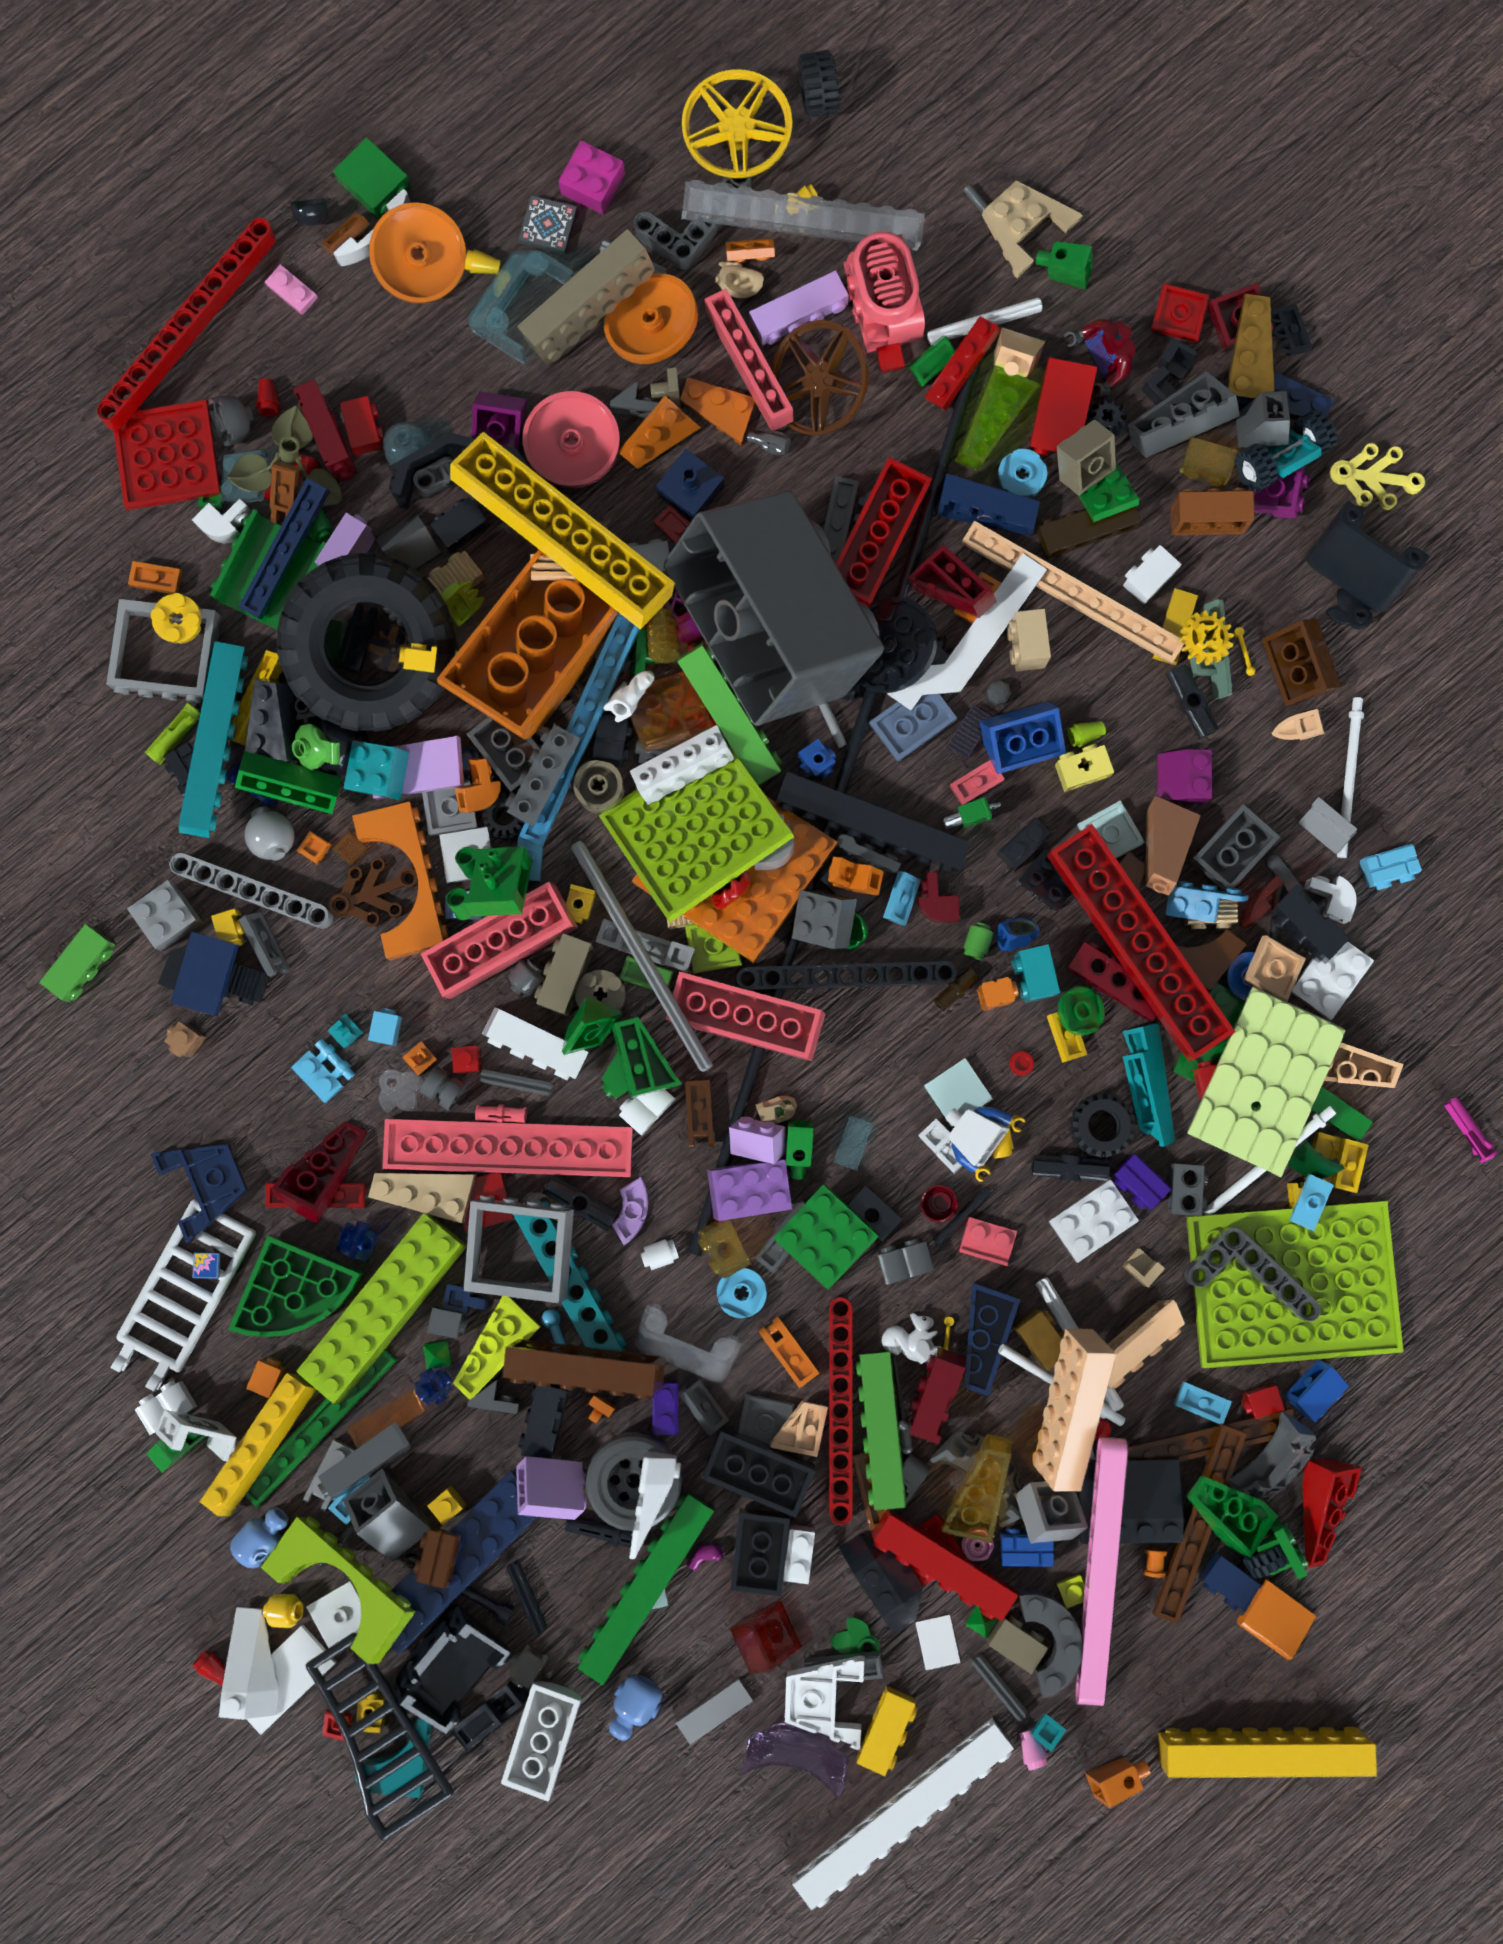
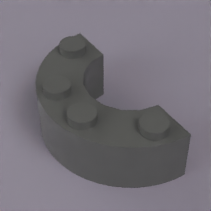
M1035 1589L1016 1590L1025 1622L1036 1621L1041 1623L1052 1633L1053 1646L1050 1654L1035 1668L1037 1683L1042 1697H1050L1065 1688L1078 1671L1083 1651L1081 1633L1071 1613L1054 1596Z

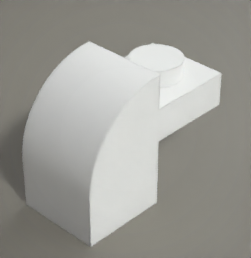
M239 499L222 516L208 503L192 521L210 539L219 543H230L237 536H240L236 528L243 525L244 519L252 511Z
M1315 876V878L1312 877L1306 880L1304 886L1306 891L1324 896L1328 900L1324 911L1321 913L1325 918L1329 917L1331 920L1342 924L1351 921L1356 906V893L1346 879L1338 876L1332 880V883H1329L1330 880L1328 878Z

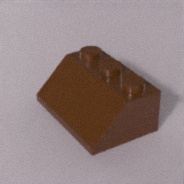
M1317 619L1298 621L1262 638L1286 707L1322 696L1341 687Z

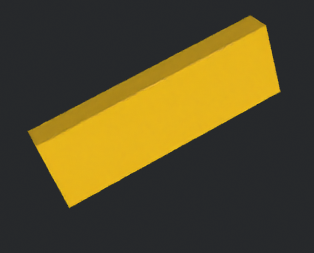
M1175 588L1162 628L1179 638L1183 637L1184 634L1180 633V629L1186 627L1184 622L1187 619H1191L1198 595ZM1181 650L1172 665H1177ZM1155 654L1153 655V658H1152V659H1156V660H1159V661H1162V662H1165V663H1169V662L1165 661L1164 659L1158 657L1157 655H1155Z

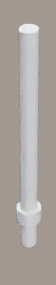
M1005 1344L1000 1346L998 1353L1049 1384L1053 1383L1054 1374ZM1103 1402L1100 1417L1102 1419L1107 1418L1115 1424L1122 1426L1125 1422V1417L1112 1411L1111 1406Z

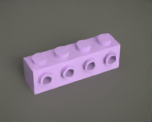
M835 270L750 311L749 321L761 345H772L778 342L782 336L792 332L804 323L823 320L826 315L832 312L837 314L843 311L848 305L849 295Z

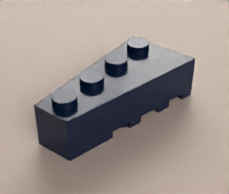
M972 1283L964 1388L989 1396L1002 1358L998 1350L1002 1344L1006 1345L1021 1299Z

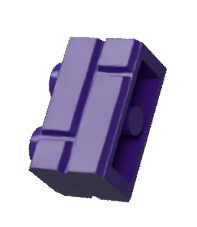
M1132 1153L1112 1174L1116 1178L1114 1181L1115 1185L1123 1192L1128 1190L1134 1196L1132 1201L1142 1210L1145 1207L1148 1210H1152L1172 1189L1136 1153Z
M664 1380L663 1387L652 1398V1435H678L679 1381Z

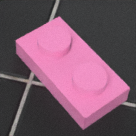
M279 265L265 281L267 287L301 315L318 298L311 289L282 265Z

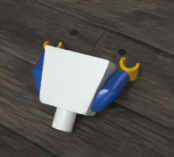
M993 1107L967 1109L964 1114H961L954 1108L946 1116V1120L954 1126L949 1134V1139L952 1141L951 1147L956 1161L970 1172H975L976 1179L979 1182L984 1181V1177L979 1172L985 1171L990 1175V1168L985 1163L1010 1129L1007 1125L1010 1124L1015 1132H1021L1020 1128L1014 1127V1123L1017 1120L1026 1123L1020 1115L1012 1117L1011 1114Z

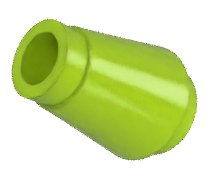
M1102 721L1073 724L1067 730L1069 742L1073 747H1082L1106 734V728Z

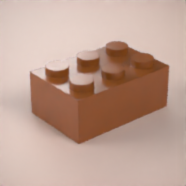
M1213 488L1206 490V492H1197L1195 489H1185L1179 492L1170 507L1171 536L1244 534L1254 521L1253 491L1235 488L1231 491L1221 492V489Z

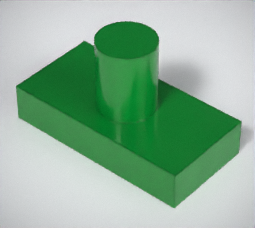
M647 629L639 630L632 645L633 665L631 667V680L638 673L645 671V663L662 664V650L646 649Z

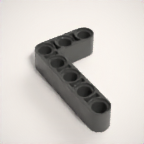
M738 165V170H743V165ZM751 176L745 177L746 181L742 183L735 181L738 178L725 177L681 235L651 213H639L634 219L636 237L681 270L691 268L750 192ZM725 196L732 198L730 201L721 200ZM709 215L717 216L715 220L707 219ZM642 225H650V226H651V227H650L649 229H647V230H642V229H640V227H641ZM697 233L703 235V237L699 239L693 238L692 236ZM663 238L670 240L665 244L659 242ZM681 252L689 253L687 257L678 256Z
M1226 1227L1222 1229L1184 1271L1185 1280L1189 1284L1204 1287L1234 1257L1295 1317L1310 1322L1316 1320L1321 1312L1318 1302L1239 1228ZM1230 1232H1235L1237 1242L1231 1246L1227 1242V1235ZM1250 1249L1254 1250L1256 1258L1252 1263H1248L1245 1258L1246 1252ZM1213 1250H1217L1220 1253V1260L1215 1264L1209 1258ZM1271 1267L1274 1270V1277L1267 1281L1264 1277V1271ZM1197 1268L1203 1271V1278L1199 1282H1195L1192 1277L1193 1271ZM1286 1285H1290L1293 1289V1293L1289 1298L1283 1296V1288ZM1308 1302L1311 1305V1312L1304 1316L1301 1308L1303 1304Z

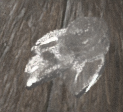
M395 1069L384 1071L379 1078V1085L382 1089L378 1097L380 1106L387 1113L392 1111L395 1106L404 1111H415L417 1107L415 1091L420 1090L424 1080L411 1071L400 1073ZM389 1078L396 1079L394 1086L387 1084Z

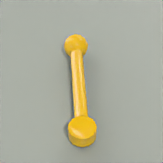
M1237 627L1234 630V635L1238 637L1247 666L1246 673L1252 676L1256 671L1251 665L1243 638L1244 629Z
M950 1316L944 1319L946 1331L943 1349L945 1350L949 1349L951 1326L954 1324V1319Z

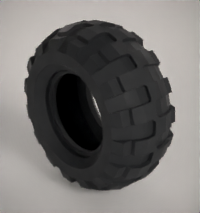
M356 553L339 556L311 570L296 584L287 597L277 628V653L280 666L284 671L288 685L296 697L300 698L310 711L321 719L337 724L341 728L354 731L371 730L376 732L388 730L406 722L409 723L423 714L445 689L438 683L437 678L456 653L453 619L446 602L437 588L425 575L409 564L377 553ZM373 602L383 605L393 611L404 624L408 635L409 647H411V643L427 645V650H431L432 645L437 646L434 673L403 669V664L394 675L380 682L363 683L350 679L334 666L328 655L326 631L329 622L339 610L353 603Z

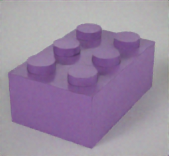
M780 1158L775 1164L757 1161L707 1169L713 1216L717 1221L792 1209L785 1159Z

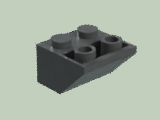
M1287 391L1261 393L1239 411L1240 416L1236 418L1238 448H1247L1255 443L1272 447L1288 445L1290 416Z

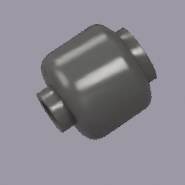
M531 958L520 960L508 976L512 984L510 988L520 996L523 994L533 995L538 985L542 984L545 980L543 966Z

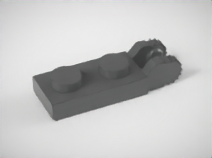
M841 834L837 838L838 850L894 876L897 875L901 863L897 862L898 858L888 853H885L884 856L875 852L876 849L865 843H862L860 846L856 844L854 837Z

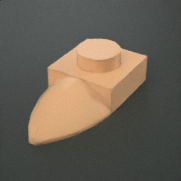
M1318 709L1291 716L1282 721L1272 732V736L1280 739H1300V741L1325 734Z

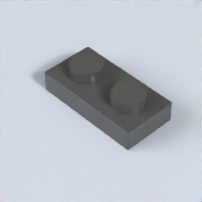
M700 1379L680 1394V1397L708 1436L715 1433L729 1421Z

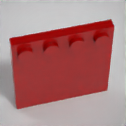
M207 400L139 410L131 416L122 428L113 430L123 503L126 510L195 500L200 497H213L221 494L210 409Z

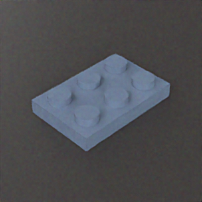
M926 694L920 697L912 710L896 702L871 720L869 725L895 760L899 762L955 722L957 717L940 694Z

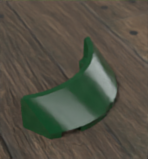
M1306 1139L1294 1148L1287 1164L1291 1169L1307 1177L1308 1174H1311L1322 1180L1345 1169L1337 1158H1325Z

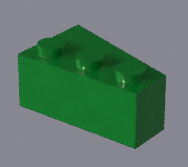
M639 1017L617 1022L611 1026L630 1099L681 1085L680 1080L673 1073L667 1060L660 1053Z

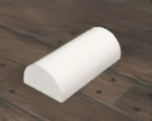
M537 1681L532 1684L501 1784L545 1801L550 1800L582 1699L578 1693L550 1682Z

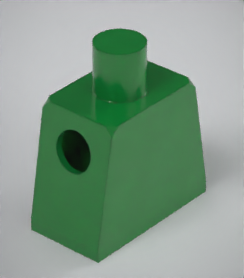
M1056 241L1051 252L1039 249L1036 264L1048 267L1050 279L1086 290L1093 269L1092 246Z
M788 1120L786 1165L791 1166L790 1178L805 1179L806 1167H811L813 1121ZM802 1150L803 1154L796 1155L795 1151Z

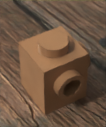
M179 1021L168 1029L166 1033L167 1038L164 1042L170 1045L168 1050L176 1056L192 1057L207 1037L188 1023Z

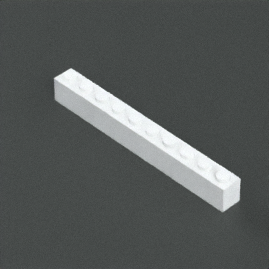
M993 1718L989 1719L792 1876L794 1888L811 1910L816 1906L819 1908L824 1906L830 1900L831 1894L836 1890H844L850 1884L851 1878L856 1874H864L871 1867L870 1863L876 1858H884L891 1851L890 1847L896 1842H904L911 1835L910 1831L917 1826L922 1827L931 1819L930 1815L938 1809L942 1811L948 1807L955 1795L958 1793L962 1795L967 1792L975 1779L978 1777L980 1779L984 1778L990 1773L991 1767L998 1761L1002 1763L1007 1760L1014 1749L1011 1741Z

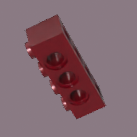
M1083 942L1065 969L1146 1021H1153L1156 1016L1155 1012L1145 998L1138 1000L1134 997L1133 991L1137 986L1117 957L1113 955L1108 957L1101 953L1102 948L1093 942L1088 944ZM1093 960H1098L1102 963L1103 970L1101 973H1096L1092 970L1091 963ZM1116 973L1122 975L1124 979L1121 987L1116 986L1112 981V977Z

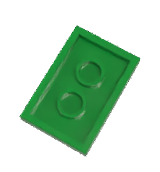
M1117 461L1116 470L1078 496L1093 522L1139 505V498Z

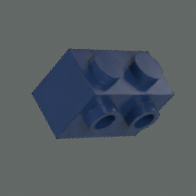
M1215 1552L1199 1575L1204 1581L1202 1586L1213 1595H1216L1217 1592L1225 1597L1223 1602L1235 1611L1239 1607L1246 1612L1258 1589L1262 1587L1257 1581L1218 1552Z

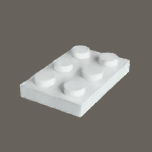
M1347 941L1326 964L1312 959L1296 981L1291 994L1330 1021L1374 960Z
M1109 1179L1108 1182H1104L1048 1222L1073 1259L1078 1263L1139 1220L1111 1179Z

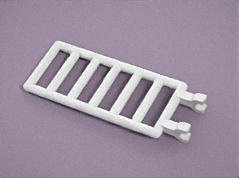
M193 1199L190 1202L181 1220L194 1215L196 1211H201L197 1199ZM224 1213L216 1221L244 1236L238 1249L204 1231L196 1237V1239L232 1258L225 1271L220 1269V1278H218L220 1281L214 1292L211 1293L165 1268L172 1255L193 1265L194 1254L178 1246L183 1237L178 1224L117 1334V1340L124 1343V1346L110 1368L117 1372L125 1371L135 1350L157 1361L159 1364L145 1386L152 1391L161 1388L169 1369L175 1372H180L183 1369L256 1236L254 1229ZM162 1277L208 1302L201 1316L154 1291L153 1289L159 1278ZM149 1299L195 1324L189 1338L141 1313L147 1300ZM138 1322L181 1345L183 1349L178 1358L174 1360L128 1335L134 1323Z

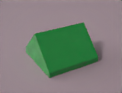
M587 996L567 1027L562 1053L567 1055L602 1045L612 1030L611 1026L622 1015L620 1010Z

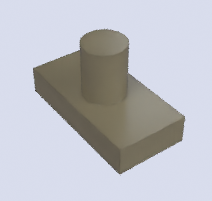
M667 368L668 382L650 383L652 398L670 397V400L677 407L681 408L677 368Z

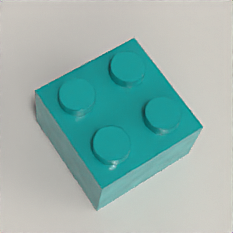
M352 741L343 789L401 800L410 752L395 747Z
M1049 944L1021 950L1014 955V960L1011 961L1014 975L1018 974L1020 984H1017L1020 999L1024 998L1025 1003L1052 998L1060 994Z

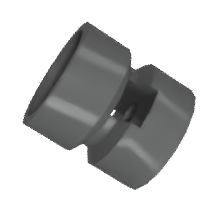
M436 1066L422 1084L420 1093L431 1100L436 1098L438 1105L450 1111L462 1096L467 1085L456 1077L450 1079L448 1072Z

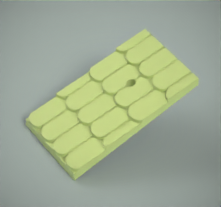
M1252 986L1233 1028L1235 1033L1229 1037L1187 1132L1200 1140L1282 1177L1346 1030ZM1255 1101H1258L1260 1103L1257 1107H1254L1251 1104Z

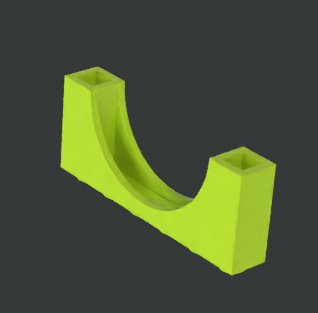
M310 1516L296 1517L261 1568L278 1583H290L301 1571L318 1563H328L343 1571L353 1582L361 1605L359 1630L350 1648L367 1664L380 1663L415 1613L409 1607L410 1602L403 1596H397L391 1591L392 1586L388 1582L376 1578L371 1567L364 1563L360 1564L355 1559V1553L346 1547L342 1548L337 1543L338 1539L333 1534L324 1532L319 1527L321 1524L316 1519Z

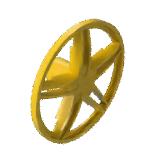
M726 70L706 78L692 91L683 110L682 132L690 154L702 167L719 176L745 178L764 172L781 158L791 138L792 114L785 95L770 79L749 70ZM733 79L748 80L756 83L737 109H734L712 86ZM759 85L763 86L751 108L747 109L745 106L752 98L754 92ZM707 89H709L716 96V99L726 108V110L722 111L720 109V107L716 104L712 97L706 92ZM767 90L776 97L783 110L785 128L753 119L763 102L762 99ZM702 95L708 103V107L720 122L690 135V115L696 101ZM756 127H759V128H763V129L770 130V131H773V130H774V131H778V132L784 133V135H781V134H778V133H773V132H768V131L755 130V129H756ZM717 130H719V132H720V133H716V134L710 135V136H708V137L702 138V139L697 140V141H695V142L692 141V140H695V139H697V138H699V137H701V136L704 137V136H706V135H708V134H710V133H713V132H715V131H717ZM749 139L781 142L778 149L768 160L748 169ZM726 141L730 147L734 170L724 169L710 163L698 152L697 148L709 147ZM743 149V170H738L736 150Z

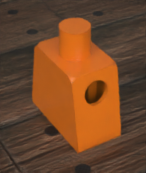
M1120 1758L1087 1771L1085 1775L1094 1797L1108 1808H1111L1141 1792L1143 1786L1140 1779L1151 1775V1772L1145 1760L1132 1764L1125 1758Z

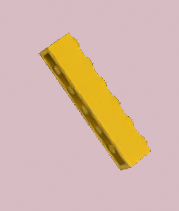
M286 1373L200 1500V1503L217 1516H232L316 1391L309 1382L297 1374Z

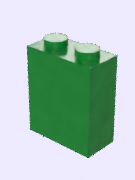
M367 137L333 170L337 181L377 219L388 212L386 204L403 189L408 193L411 187L408 176Z

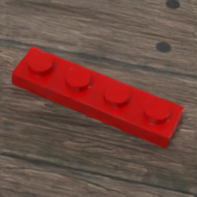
M979 316L924 396L928 402L944 411L947 410L1000 333L1001 329L998 325Z

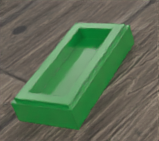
M941 336L912 361L907 368L919 386H924L944 369L955 353V349L946 336Z

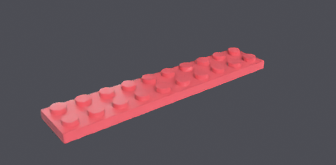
M385 1119L382 1169L631 1177L633 1127Z

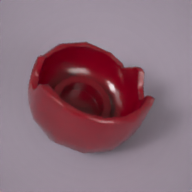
M944 1184L933 1185L923 1193L920 1209L925 1218L933 1222H946L955 1216L958 1210L959 1199L952 1188Z

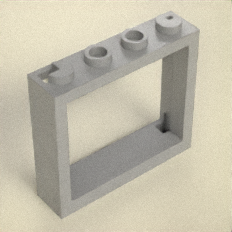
M119 599L106 685L111 687L115 693H122L123 695H129V692H137L139 696L153 698L154 694L162 695L163 699L176 701L177 697L186 698V701L191 703L203 700L215 641L218 642L221 615L216 610L201 609V624H206L196 688L120 679L129 617L133 615L151 618V611L157 603ZM175 613L172 616L173 619H171L176 621H183L180 619L183 618V615H178Z
M480 1195L479 1199L470 1201L464 1291L560 1303L566 1300L574 1209H566L565 1205L560 1203L542 1206L541 1201L534 1200L527 1201V1204L518 1203L517 1198H503V1201L495 1200V1196ZM484 1210L558 1219L553 1287L478 1278Z

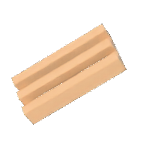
M540 556L538 563H534L531 567V580H577L568 572L536 571L565 570L548 556L545 558Z

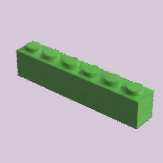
M701 643L679 657L677 662L738 759L756 784L760 785L780 773V764L783 762L776 750L771 752L767 743L770 741L763 730L758 731L750 720L736 693L729 685L722 669H719L714 661L716 659L709 646L706 648L704 643Z
M890 1352L860 1355V1361H856L857 1376H862L863 1384L858 1389L860 1402H864L865 1412H861V1422L863 1428L867 1427L868 1437L863 1438L864 1452L869 1453L870 1463L866 1464L867 1479H872V1489L868 1490L869 1504L874 1505V1510L907 1508L900 1433L897 1427L898 1413L892 1354Z

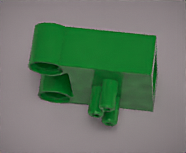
M524 846L487 849L461 848L455 855V861L465 877L472 880L469 893L462 888H455L447 894L446 902L456 918L467 920L477 916L522 914L533 861Z

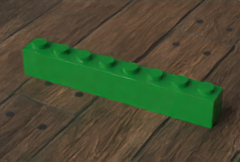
M691 1491L687 1497L683 1494L675 1505L678 1511L673 1518L668 1516L660 1528L664 1533L660 1539L655 1537L649 1545L647 1551L650 1552V1555L646 1561L642 1559L639 1561L633 1571L637 1574L632 1583L627 1580L619 1592L623 1596L618 1604L612 1603L605 1614L609 1619L604 1626L598 1625L591 1636L595 1641L590 1648L585 1646L577 1658L581 1661L578 1669L601 1685H604L715 1510V1507Z

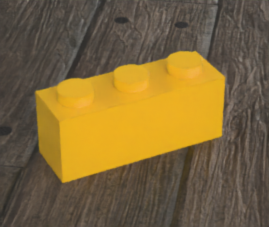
M889 1686L885 1687L861 1743L860 1750L856 1755L857 1764L883 1776L886 1775L888 1769L892 1770L897 1760V1755H895L898 1745L902 1746L907 1736V1731H905L908 1721L913 1722L917 1713L913 1697Z

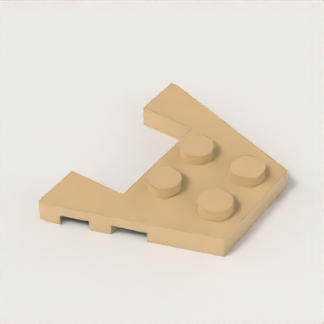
M1017 180L986 207L982 213L995 241L998 240L1002 247L1006 261L1009 260L1013 268L1012 272L1016 278H1019L1034 262L1018 245L1047 217L1067 233L1083 216L1081 213Z

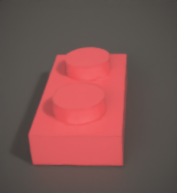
M989 760L951 783L950 787L961 805H964L997 786L1005 779L1001 773L997 774L995 772L992 762Z

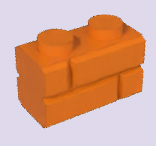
M1009 977L997 979L995 982L993 980L982 983L977 989L981 1009L984 1011L1010 1005L1015 1001L1016 996H1019L1016 982H1011Z

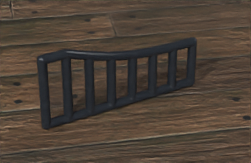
M353 1632L308 1661L305 1668L319 1689L345 1740L355 1769L365 1815L379 1839L385 1841L452 1797L454 1790L376 1664H367L359 1656L360 1659L328 1680L324 1679L318 1667L350 1647L357 1636V1633ZM366 1667L373 1681L338 1703L331 1689ZM379 1689L387 1703L352 1726H349L343 1712ZM393 1711L400 1725L359 1751L354 1736ZM406 1733L414 1747L367 1777L363 1761ZM420 1755L428 1769L373 1804L370 1788ZM434 1778L441 1791L385 1828L378 1814Z

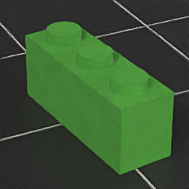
M85 924L39 983L62 1001L71 1002V1000L77 999L83 991L82 986L87 980L90 981L95 977L98 972L97 967L102 961L110 958L113 953L112 948L116 944L93 926Z

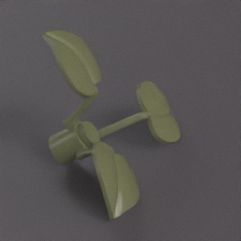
M297 406L284 412L273 425L272 438L279 445V452L275 454L271 464L267 466L266 460L257 454H246L235 462L228 475V479L236 487L248 492H262L271 486L272 474L270 470H272V465L275 461L281 459L286 463L297 462L301 475L305 480L308 478L330 491L322 507L339 504L342 498L340 487L330 473L323 469H314L310 472L309 476L305 473L301 457L299 456V449L309 445L313 435L305 417ZM303 481V482L300 484L299 492H300V490H301V488H302V486H303V484H304L305 481Z

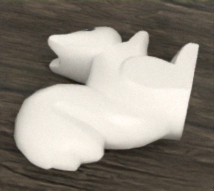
M643 671L638 673L629 685L623 681L603 708L606 711H612L616 715V722L628 718L637 708V703L646 689L654 681V674L651 671Z
M912 1313L910 1317L916 1329L908 1334L900 1326H891L882 1335V1345L890 1353L899 1355L902 1352L909 1360L922 1364L928 1360L930 1354L935 1355L937 1347H942L934 1346L931 1340L938 1332L928 1331L934 1324L933 1319L928 1316H917L915 1313Z

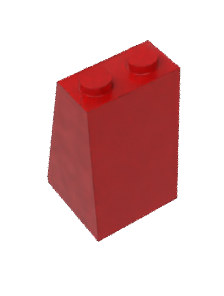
M1050 357L1046 361L1029 448H1034L1035 453L1046 456L1048 451L1057 453V445L1085 426L1097 372L1096 366Z

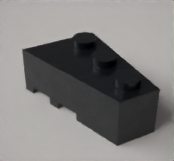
M272 678L254 680L245 751L286 762L299 761L292 751V743L298 730H296L294 714H296L294 695L287 682Z

